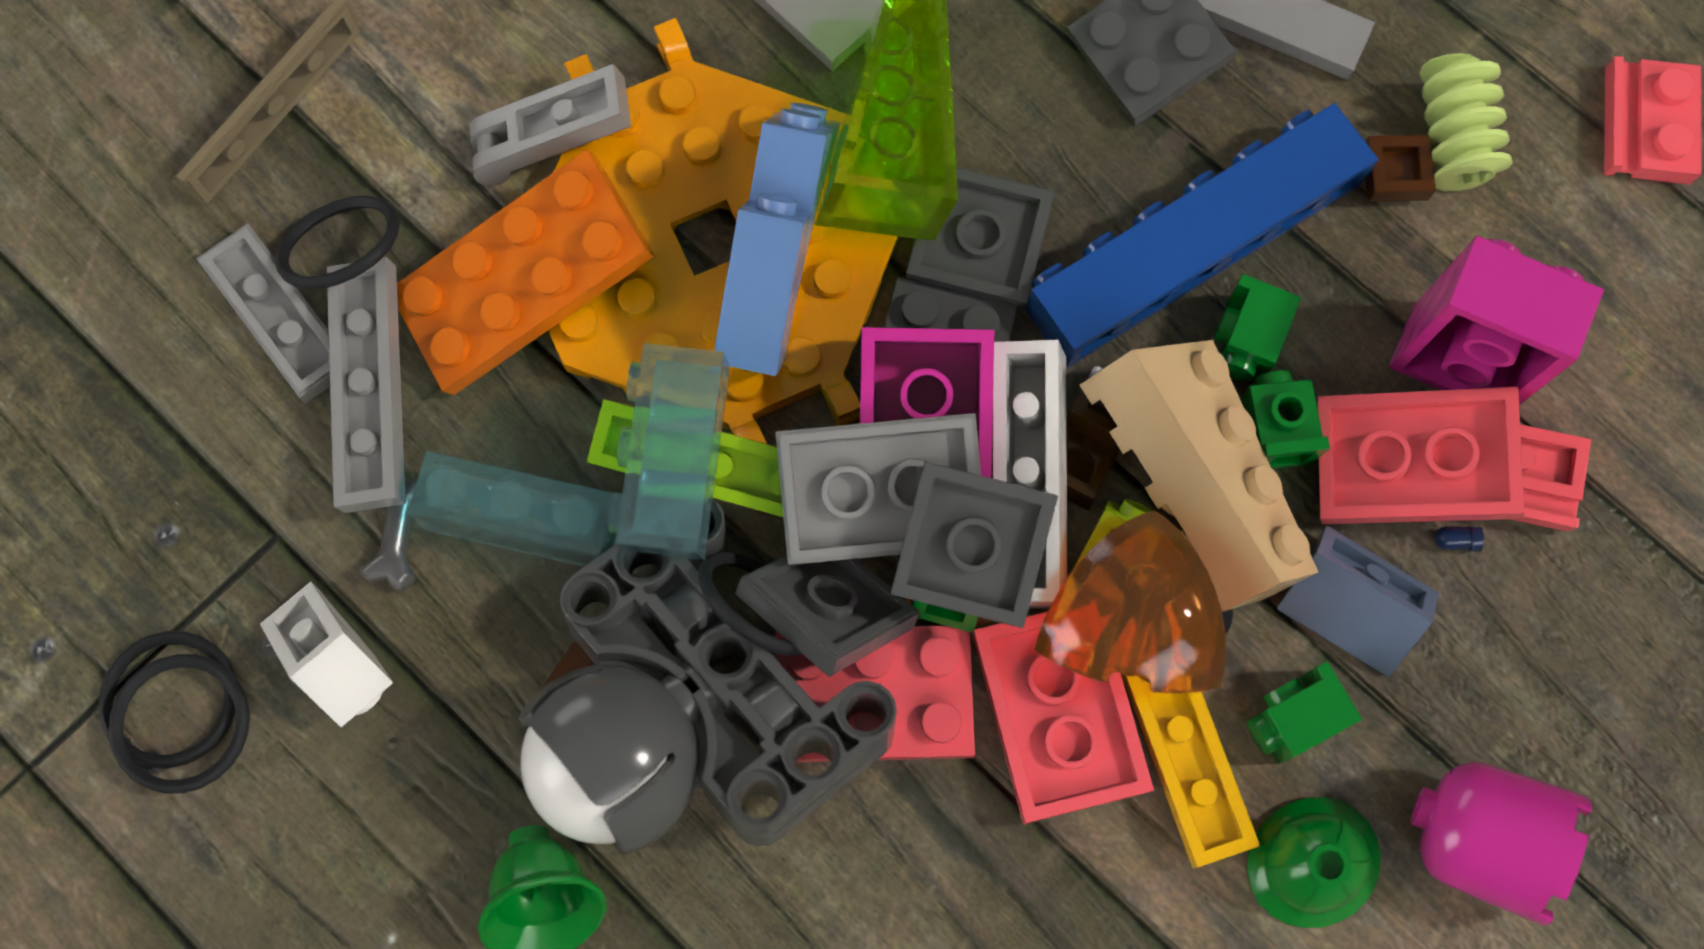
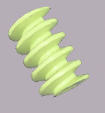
M1456 53L1432 58L1422 65L1420 76L1425 83L1422 89V97L1425 104H1427L1424 115L1428 126L1431 127L1427 135H1429L1430 147L1434 149L1431 155L1433 170L1436 171L1434 175L1435 188L1438 190L1451 192L1479 187L1493 179L1496 173L1508 169L1513 164L1510 154L1493 152L1506 146L1510 141L1507 131L1492 129L1504 123L1507 119L1504 108L1491 106L1501 101L1504 97L1502 87L1490 83L1498 79L1501 74V68L1498 63L1480 61V59L1471 54Z

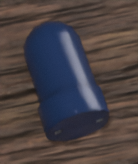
M1479 526L1441 527L1435 532L1434 541L1440 549L1480 552L1484 544L1483 528Z

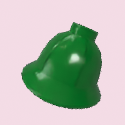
M1326 797L1303 798L1290 802L1276 810L1264 821L1256 833L1260 846L1250 849L1248 852L1247 874L1250 888L1257 902L1274 918L1287 925L1301 928H1323L1352 916L1366 903L1376 887L1380 874L1381 852L1377 836L1369 821L1348 804Z
M529 825L518 828L508 836L509 848L498 858L490 876L489 902L481 912L477 925L479 938L486 949H576L587 941L600 926L607 909L606 897L600 886L585 877L574 854L559 841L549 838V832L546 827Z

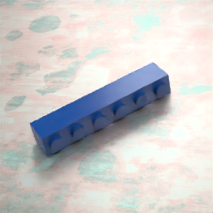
M1336 103L1315 115L1311 110L1300 113L1282 128L1280 137L1267 145L1262 140L1251 143L1233 158L1231 162L1233 165L1218 175H1215L1212 170L1202 173L1183 189L1182 193L1184 196L1167 206L1163 201L1150 205L1133 220L1134 226L1117 237L1113 232L1105 233L1083 250L1082 255L1084 257L1067 268L1062 263L1055 264L1038 275L1032 282L1033 289H1031L1025 311L1045 340H1059L1066 356V369L1361 186L1379 159Z

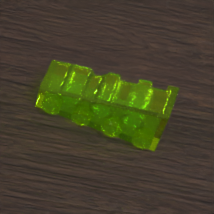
M882 0L867 34L814 225L935 241L958 201L947 0Z

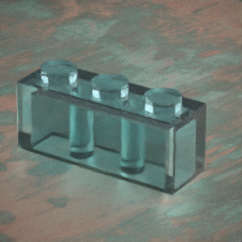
M643 343L641 362L632 361L630 364L627 378V400L635 402L632 427L622 428L617 452L618 466L626 467L623 493H613L608 515L609 532L617 533L616 544L626 551L705 560L730 365L724 352Z
M430 451L425 453L408 509V514L426 531L584 567L617 543L625 513L616 493Z

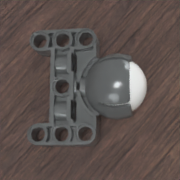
M693 493L678 498L572 575L563 585L560 593V606L568 630L573 640L578 643L595 665L570 671L546 684L526 704L519 716V721L526 733L521 751V774L526 794L532 806L543 820L553 829L569 838L592 844H613L622 855L640 851L662 838L681 819L693 797L695 788L703 789L704 796L735 831L736 835L745 843L754 846L771 845L782 839L876 762L892 745L895 735L897 710L895 700L889 690L881 684L871 681L855 682L819 708L768 650L751 643L736 633L710 607L699 585V567L707 556L717 552H727L728 550L724 511L719 502L712 497ZM694 527H704L712 531L708 536L697 540L688 539L683 536ZM646 564H653L661 568L656 575L650 578L641 579L631 575L636 568ZM601 602L609 606L602 615L595 618L579 616L580 611L591 603ZM651 627H653V629L659 634V636L675 653L674 656L658 639V637L652 632V630L650 629ZM725 656L737 657L744 662V665L738 671L731 674L717 673L711 668L716 660ZM868 711L880 717L883 723L873 731L863 732L853 728L849 724L848 719L857 712ZM732 722H734V723L737 725V727L743 732V734H744V735L749 739V741L755 746V748L760 752L759 754H757V753L753 750V748L747 743V741H746V740L741 736V734L735 729V727L731 724ZM814 752L823 754L831 762L826 771L815 775L803 773L795 765L801 756ZM755 795L770 796L778 803V808L772 815L761 819L751 818L741 810L743 804Z

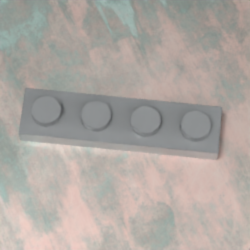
M383 257L373 267L356 278L327 288L333 506L343 513L406 504L396 265L387 257ZM354 262L328 266L327 274L349 266Z

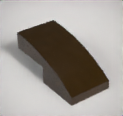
M1095 364L1087 380L1103 368ZM1081 389L1066 417L1067 500L1089 510L1120 449L1109 433L1117 425L1101 400L1091 404Z

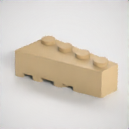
M1213 340L1131 350L1079 385L1090 403L1094 404L1101 400L1115 421L1117 427L1109 433L1121 452L1124 454L1132 449L1148 473L1152 483L1145 487V490L1157 509L1162 507L1164 511L1174 516L1183 530L1177 540L1222 611L1264 600L1319 573L1310 554L1308 539L1297 526L1283 495L1281 480L1271 468L1256 436L1254 421L1244 409L1229 377L1228 364L1218 352Z

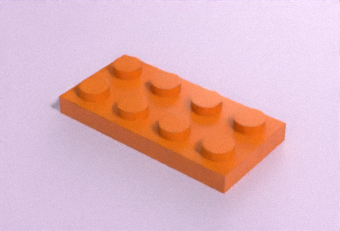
M586 149L397 283L398 310L441 390L445 393L456 395L647 263L655 255L598 157Z

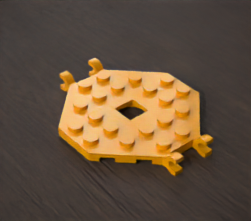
M676 18L654 26V32L659 41L657 44L658 51L669 71L626 89L631 127L563 152L554 170L555 172L586 149L596 155L655 255L647 263L548 330L565 370L589 380L592 377L620 387L627 394L669 409L675 407L703 417L707 423L730 430L731 434L766 444L767 442L755 419L821 391L836 426L852 425L860 422V401L853 387L846 380L845 375L851 363L852 354L862 327L867 322L881 286L885 269L901 235L904 218L854 117L695 62ZM587 54L564 63L570 80L594 71ZM791 103H801L828 110L826 120L841 122L837 147L829 166L812 228L785 362L776 376L712 363L729 261L694 276L674 230L679 224L717 208L729 210L736 222L738 209L750 197L762 123L782 109H790Z

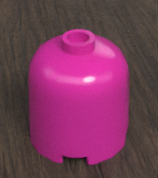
M1469 762L1460 764L1446 773L1435 791L1426 787L1421 789L1412 812L1410 825L1422 829L1419 850L1423 865L1433 878L1451 888L1528 921L1546 926L1550 925L1554 918L1553 911L1545 908L1549 899L1553 895L1567 900L1579 872L1589 835L1576 831L1575 826L1578 813L1587 816L1592 811V803L1589 797L1490 764Z

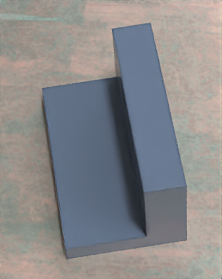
M1326 525L1310 551L1319 573L1290 586L1278 603L1277 609L1382 674L1390 677L1432 624L1439 592Z

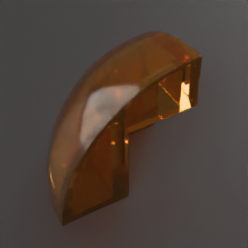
M1153 510L1136 516L1114 529L1079 562L1053 600L1039 631L1034 650L1066 669L1097 681L1106 682L1112 673L1119 672L1126 676H1139L1150 684L1152 692L1196 693L1221 687L1225 668L1226 637L1220 602L1214 584L1200 556L1178 528Z

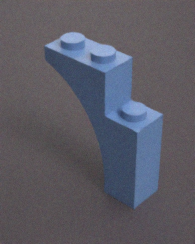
M791 103L790 109H782L762 123L750 197L738 209L712 363L776 376L785 362L812 228L829 166L837 147L841 122L826 120L828 110L808 104Z

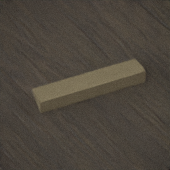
M333 0L177 172L171 179L177 187L203 206L210 202L359 35L360 28L345 0Z

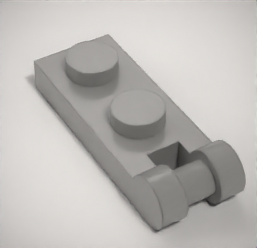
M611 64L472 119L469 123L470 143L477 149V153L472 158L474 179L478 183L487 186L500 185L510 178V172L631 127L625 77L614 64Z

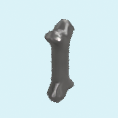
M424 477L405 478L406 504L387 507L381 549L371 562L360 569V574L367 581L387 580L395 590L405 591L416 581V574L407 561L406 553L413 509L421 498L433 491V485Z

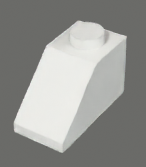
M311 581L260 623L289 678L340 727H343L355 715L363 714L370 710L379 701L383 691L393 684V681L374 653Z

